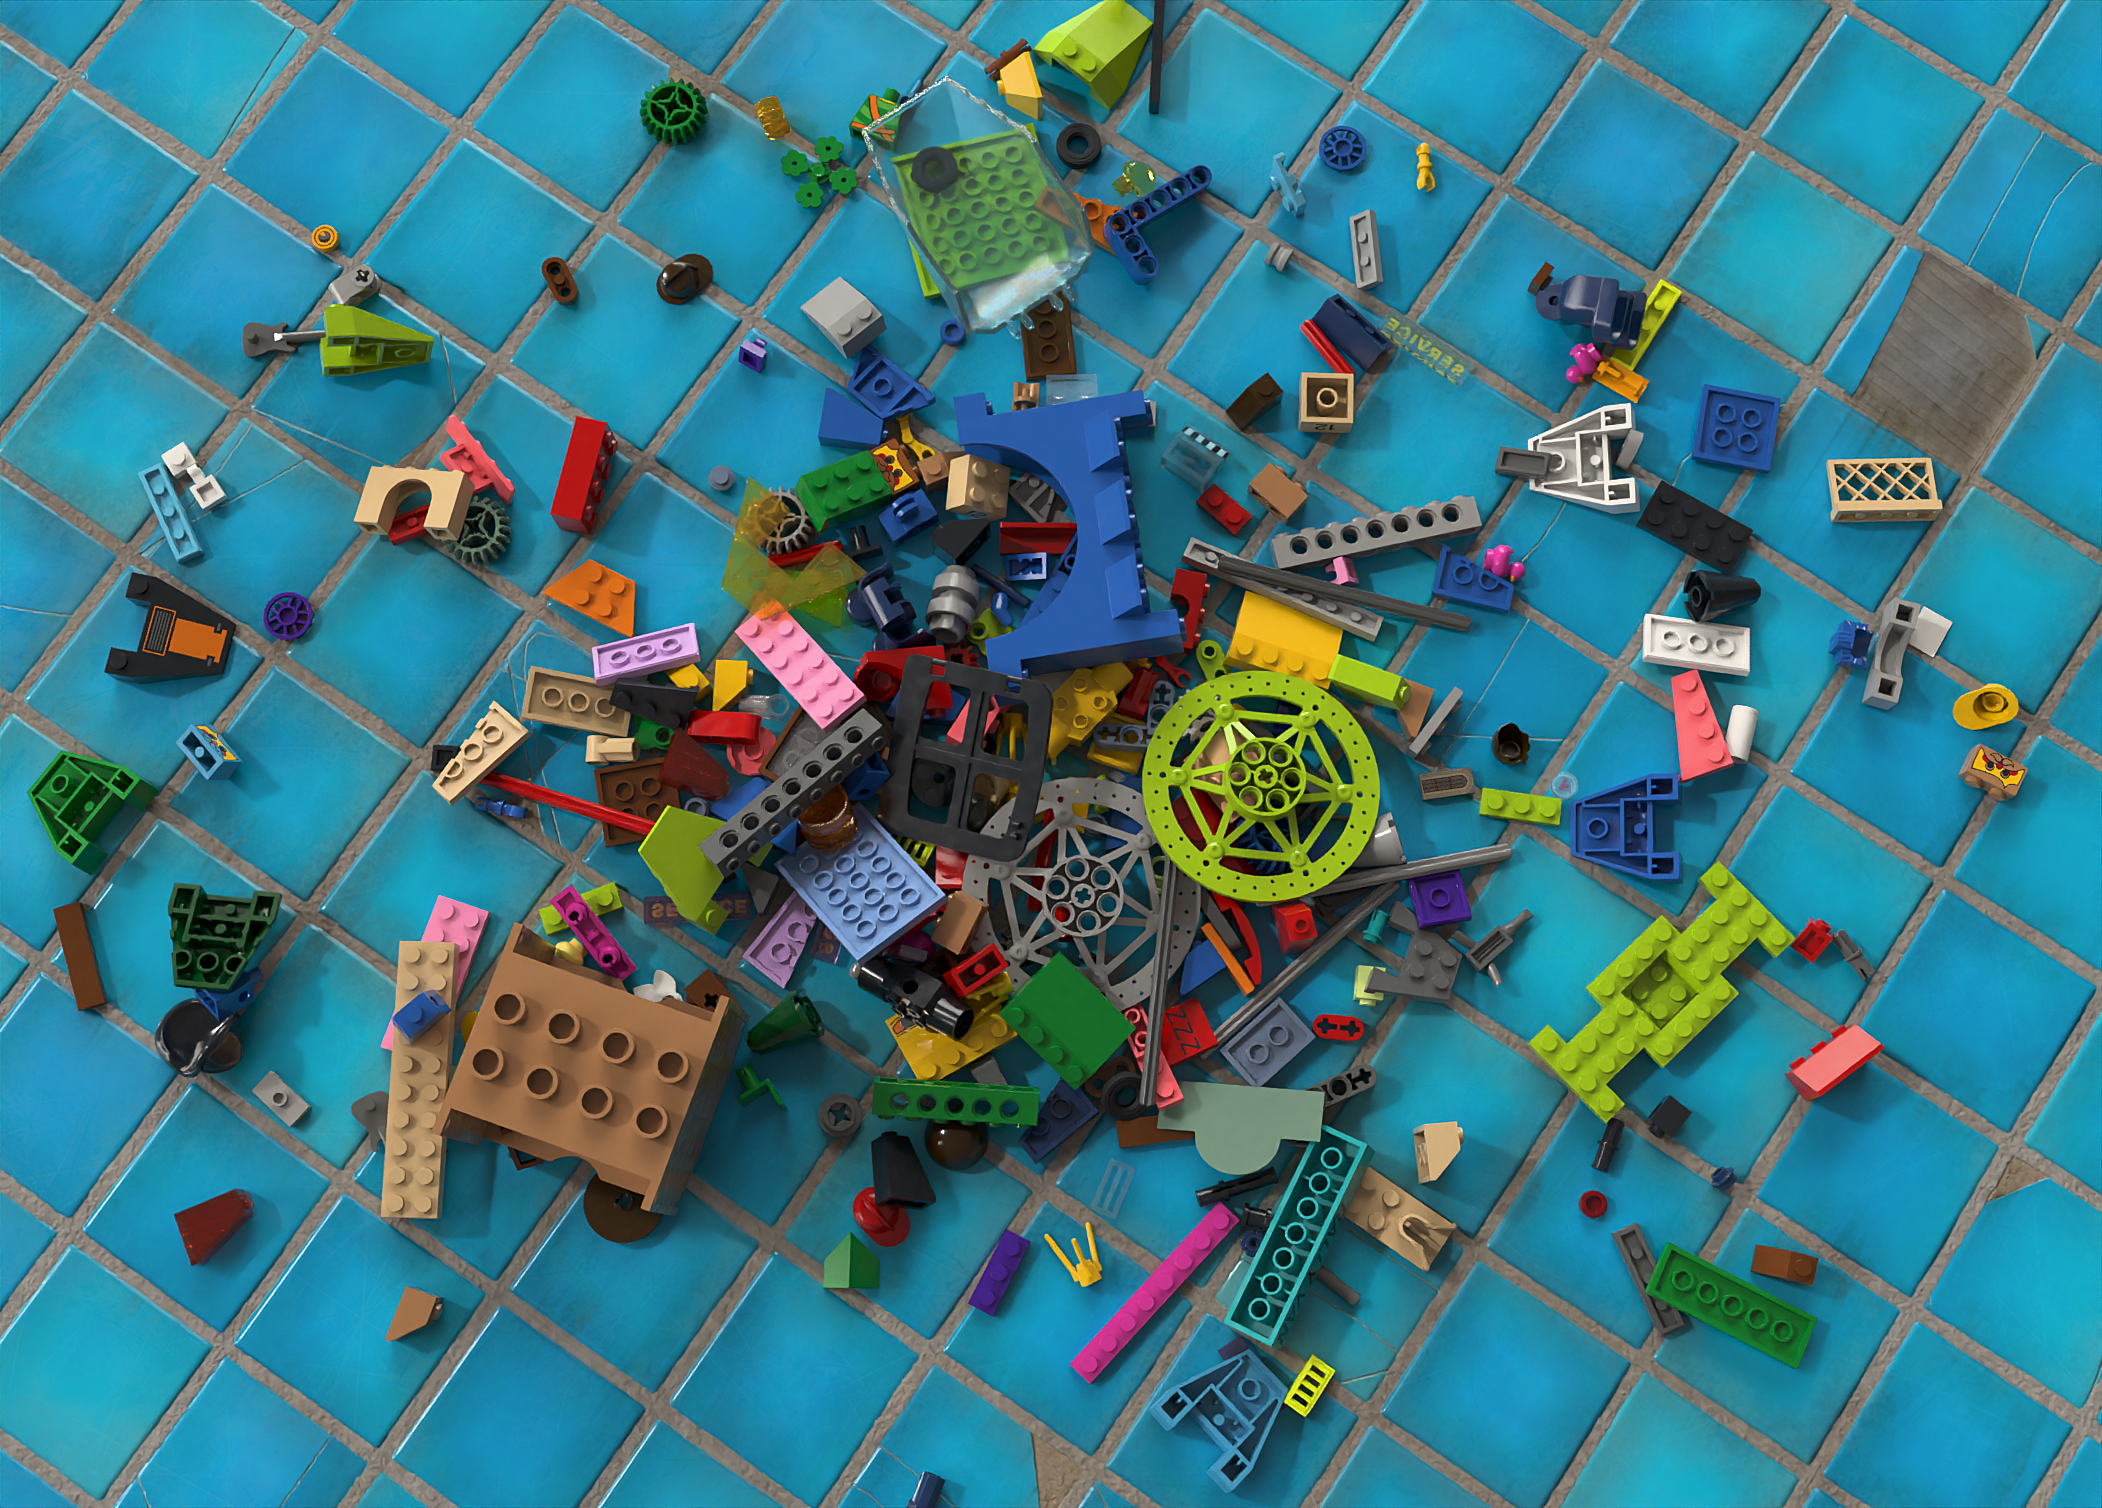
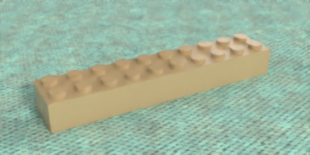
M400 941L395 1014L421 992L435 990L452 1011L412 1045L394 1026L381 1217L442 1218L447 1138L431 1132L449 1089L450 1065L452 1066L460 947L456 943Z

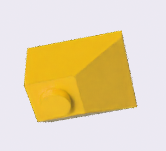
M1029 51L1024 52L1000 70V80L997 81V87L1000 96L1005 95L1008 105L1036 120L1043 119L1042 94Z

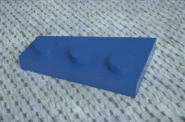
M1443 544L1431 595L1508 613L1514 585L1489 570L1480 568L1472 563V560L1460 556L1452 551L1450 547Z

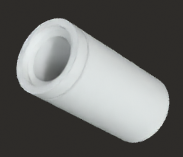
M1741 705L1732 707L1725 743L1733 763L1746 764L1748 762L1759 711L1754 708Z

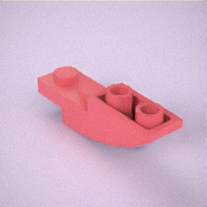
M1139 1002L1120 1012L1136 1027L1126 1040L1142 1074L1148 1018ZM1161 1047L1155 1103L1159 1112L1184 1102V1097Z

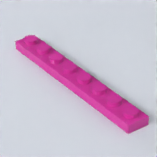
M1219 1201L1075 1357L1070 1365L1090 1384L1239 1222V1219Z

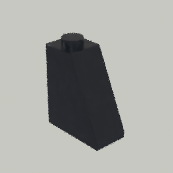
M887 1131L871 1142L875 1205L923 1210L936 1202L934 1191L908 1136L897 1135L895 1131Z

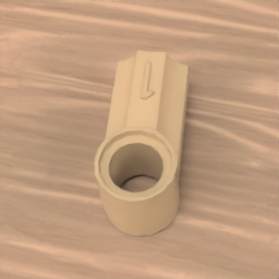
M601 735L587 737L586 764L606 766L610 762H637L640 756V747L636 738H610Z

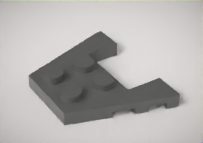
M1396 901L1386 925L1411 936L1399 976L1397 978L1374 967L1370 971L1364 992L1371 994L1375 992L1386 993V996L1392 997L1397 995L1408 996L1413 1000L1444 1004L1449 999L1462 955L1431 928L1419 929L1415 915L1402 903Z

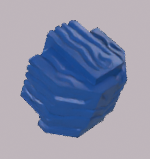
M1843 620L1839 624L1837 632L1830 639L1828 651L1829 654H1834L1835 665L1851 667L1852 669H1868L1867 652L1874 634L1873 631L1867 630L1868 624L1855 623L1849 620Z

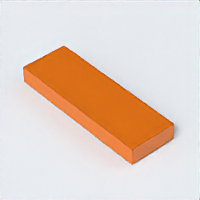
M1208 922L1200 928V933L1205 940H1210L1226 963V970L1243 995L1245 997L1255 990V986L1212 924Z

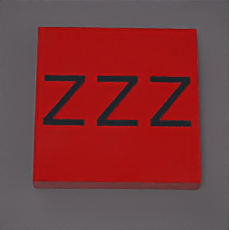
M1197 997L1164 1011L1161 1049L1170 1069L1219 1046Z

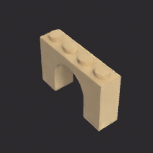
M384 465L383 467L371 466L354 522L366 534L389 535V530L400 503L411 494L427 491L432 493V500L424 523L425 529L435 539L458 541L475 485L467 477V474L460 470L447 472L434 468L418 470L414 467L403 469L394 468L389 465Z

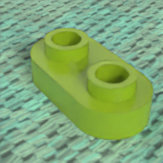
M1205 640L1198 645L1196 660L1207 681L1216 678L1215 674L1217 672H1221L1224 675L1232 673L1230 666L1223 664L1225 655L1221 646L1216 641ZM1206 649H1212L1214 655L1207 656L1205 655L1204 651Z

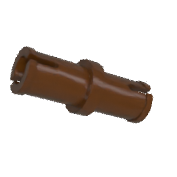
M1021 38L1008 51H1002L1000 57L984 69L986 75L991 74L988 78L995 82L1000 77L1001 69L1024 52H1031V46H1025L1028 42Z

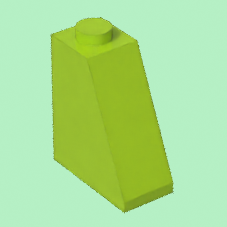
M1336 654L1327 678L1347 698L1403 710L1404 704L1409 700L1411 686L1403 677Z

